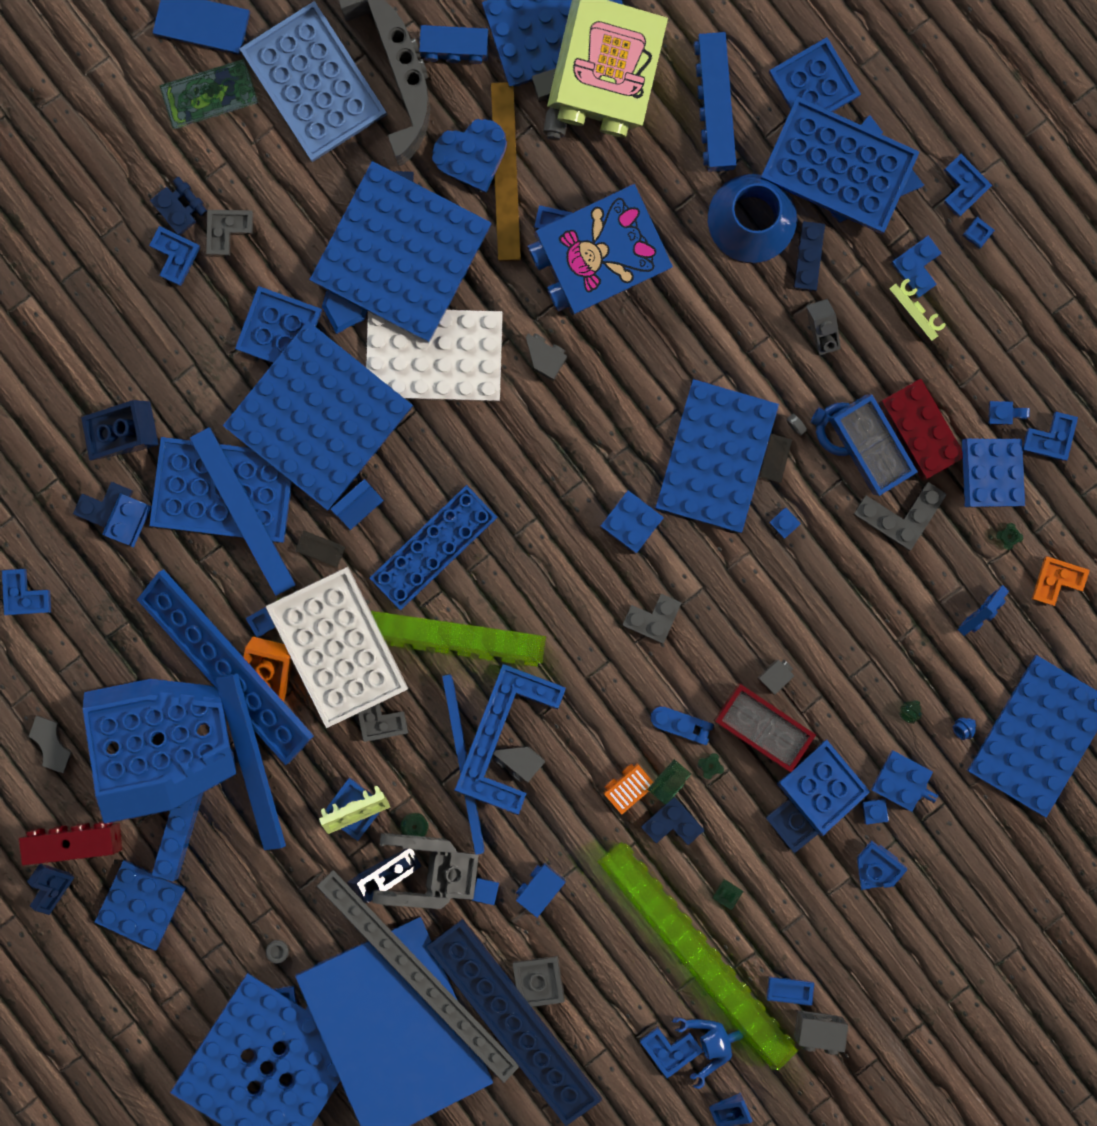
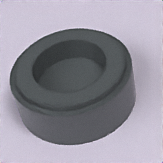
M794 413L787 418V423L797 435L801 436L807 431L805 425Z
M274 940L266 948V956L272 963H281L289 955V947L282 940Z

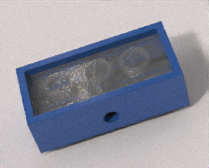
M864 395L828 418L873 495L880 496L917 473L916 468L873 395Z

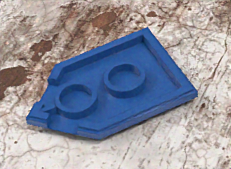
M328 290L326 291L322 308L336 334L365 320L367 310Z

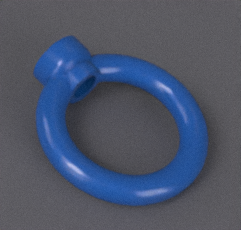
M845 402L832 404L826 409L818 407L810 422L816 426V435L821 446L829 453L837 456H848L849 453L845 447L835 446L827 439L825 426L832 414L850 405V403Z

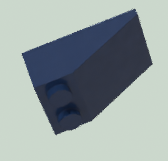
M132 400L81 417L89 461L141 451L159 445L150 401Z

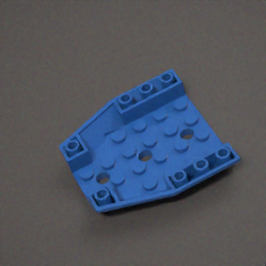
M147 679L84 692L83 714L95 795L104 824L173 810L237 774L234 755L229 743L224 707L220 693L215 686ZM204 724L210 727L209 733L205 736L198 735V728ZM156 734L164 735V741L160 745L152 743V739ZM111 743L119 745V749L115 754L107 753V747Z

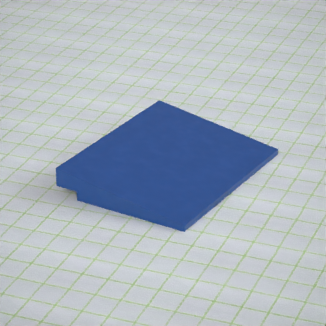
M421 916L392 929L391 931L457 1000L444 969L427 948V945L432 941ZM368 941L296 974L295 977L360 1126H410L493 1084L489 1071L483 1061Z

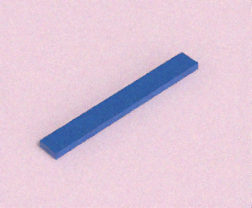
M208 427L190 437L275 596L296 586L212 429Z
M238 673L219 676L216 678L263 849H281L286 844Z
M449 674L442 676L461 774L467 759V751L453 676ZM464 795L475 855L482 854L485 851L476 799Z

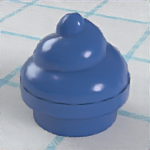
M959 718L955 721V725H953L955 735L961 740L971 739L976 732V721L970 718Z

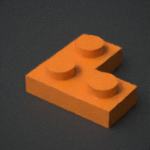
M1045 556L1032 600L1055 606L1061 585L1083 592L1090 570Z

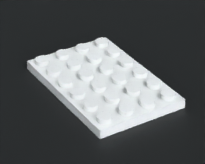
M447 310L429 343L368 311L366 368L405 399L500 402L502 311Z
M349 567L266 606L326 728L408 690V686Z

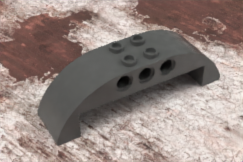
M338 0L346 22L369 13L372 14L412 124L409 128L388 135L398 166L404 165L420 147L426 135L430 119L429 94L425 82L428 75L423 59L418 60L421 57L415 38L410 39L404 22L386 1Z

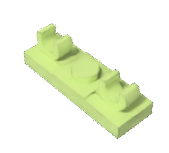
M909 279L902 282L901 288L897 283L889 289L931 341L939 336L935 330H942L946 324L934 325L933 321L939 316L938 314L932 315L929 321L925 318L923 313L926 310L918 301L914 303L908 297L917 292V288L910 292L905 289V285L910 282Z
M375 786L376 793L373 796H369L366 790L363 791L364 800L352 801L340 809L336 804H332L334 811L331 814H328L324 808L321 809L323 817L319 818L320 823L325 831L330 834L391 808L389 801L379 787Z

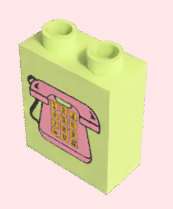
M572 0L547 105L548 107L559 109L557 120L577 126H584L585 117L602 121L600 131L616 137H626L628 129L632 130L642 126L668 18L608 0Z

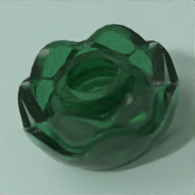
M409 813L403 818L400 829L403 835L425 837L429 824L422 814Z

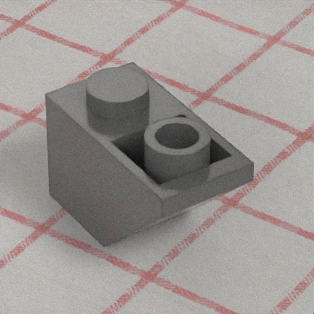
M828 299L806 305L809 325L819 355L841 349L836 313Z
M536 333L533 336L527 334L526 342L534 371L554 382L567 360V355L564 354L565 350L555 344L553 347L545 343L546 339Z
M529 746L496 749L493 753L496 756L494 760L503 768L506 766L510 767L513 770L512 775L520 782H523V780L529 782L545 763V759Z

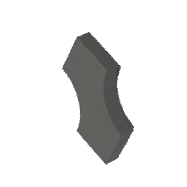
M36 716L29 737L35 740L41 747L43 753L42 766L65 773L72 751L66 748L60 741L58 735L59 723Z

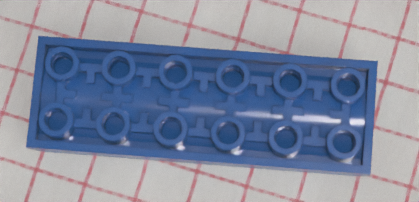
M466 485L385 562L370 579L399 610H402L498 517Z

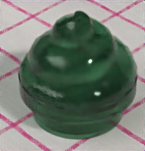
M908 701L900 707V717L910 724H914L915 721H919L922 717L920 701Z

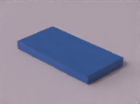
M160 0L153 35L240 55L241 51L239 48L243 46L250 10L208 0Z

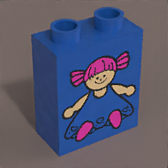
M635 184L536 230L534 236L537 242L527 246L537 269L542 270L549 266L556 283L548 286L547 290L556 310L559 312L568 307L571 315H575L673 267Z

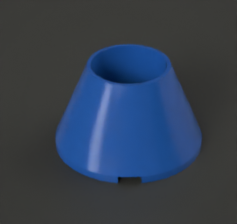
M746 174L729 180L715 193L709 206L708 228L714 243L725 255L739 262L761 263L776 257L788 246L796 229L797 212L790 194L775 184L760 179L761 175ZM748 197L764 200L773 211L774 224L762 231H753L745 228L736 218L735 204Z

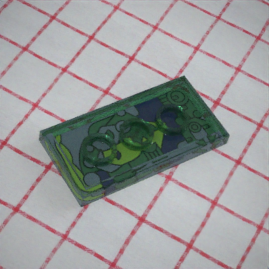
M245 59L159 85L173 129L258 103Z

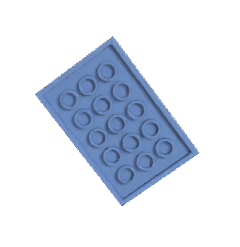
M315 1L239 48L312 162L387 115V112Z

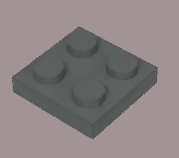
M558 956L512 963L516 988L531 1007L565 1002Z

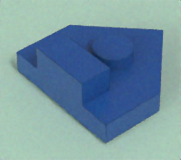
M872 840L857 857L861 890L876 887H894L907 871V867L900 863L895 855L882 845L878 846Z

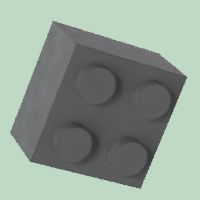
M797 1010L794 1038L798 1045L802 1046L803 1050L815 1051L816 1048L825 1049V1053L837 1055L838 1051L845 1052L848 1023L842 1016Z

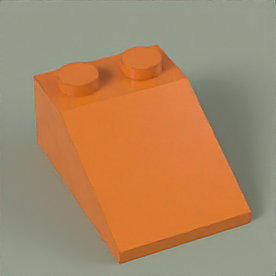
M252 637L245 647L244 659L284 702L294 662L285 644Z

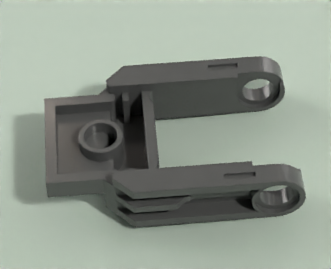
M381 833L380 846L392 845L403 849L432 851L429 857L426 882L427 893L374 890L373 903L442 909L449 903L451 898L473 900L479 854L457 852L452 843L443 838Z

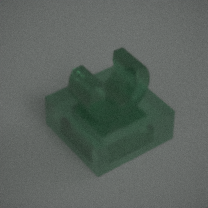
M724 878L712 898L732 910L744 891Z

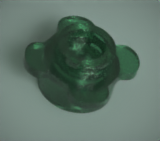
M1008 523L1005 529L996 533V538L1003 542L1005 549L1011 550L1013 545L1022 542L1023 535L1016 529L1015 524Z
M712 753L710 757L701 758L698 761V765L702 767L704 772L703 777L706 779H711L713 775L724 772V767L720 765L719 756L716 753Z

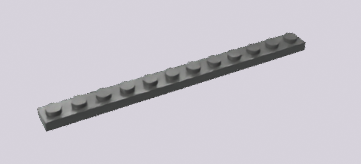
M334 870L316 885L324 896L503 1083L519 1068L513 1058Z

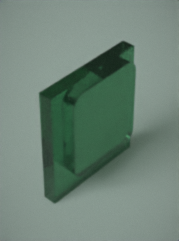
M674 759L647 790L663 804H667L684 786L691 773Z

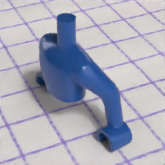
M675 1017L672 1022L681 1021V1026L676 1028L675 1031L684 1032L687 1028L710 1030L700 1037V1042L707 1060H714L698 1074L692 1073L690 1075V1079L698 1077V1083L692 1087L700 1089L705 1084L704 1078L732 1058L731 1043L743 1039V1034L741 1030L727 1034L723 1024L720 1022L702 1019L685 1020Z

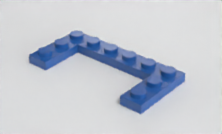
M503 664L454 791L519 815L527 793L484 777L515 694L558 710L566 688Z

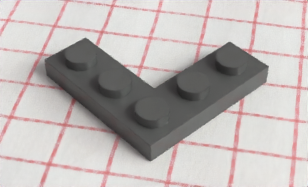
M927 482L904 519L866 495L853 515L911 551L947 494Z

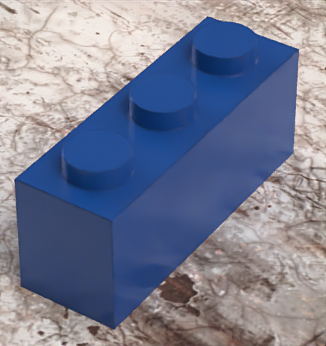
M421 25L420 56L429 62L447 59V62L451 63L469 60V63L481 64L482 61H487L488 29Z

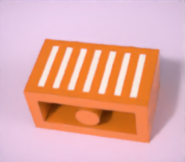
M632 763L622 771L623 776L620 779L616 780L613 778L604 786L606 788V791L603 792L604 795L621 815L656 786L638 763L635 766Z

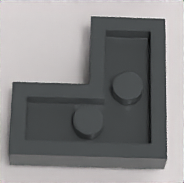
M207 210L206 254L208 256H230L231 234L253 235V211Z
M660 594L652 614L631 605L622 626L664 644L681 602Z
M378 703L358 713L364 742L409 733L404 711L382 715L381 706Z

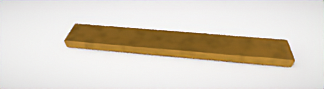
M508 82L491 83L492 121L501 126L506 134L507 141L505 154L495 173L498 261H521L513 86L509 87Z

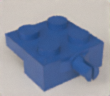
M894 750L890 752L871 788L872 791L911 812L922 797L932 803H935L936 800L928 795L936 799L938 797V794L927 789V783L933 771Z

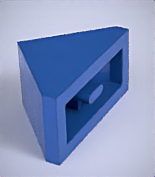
M741 1093L709 1107L716 1126H735L752 1122Z

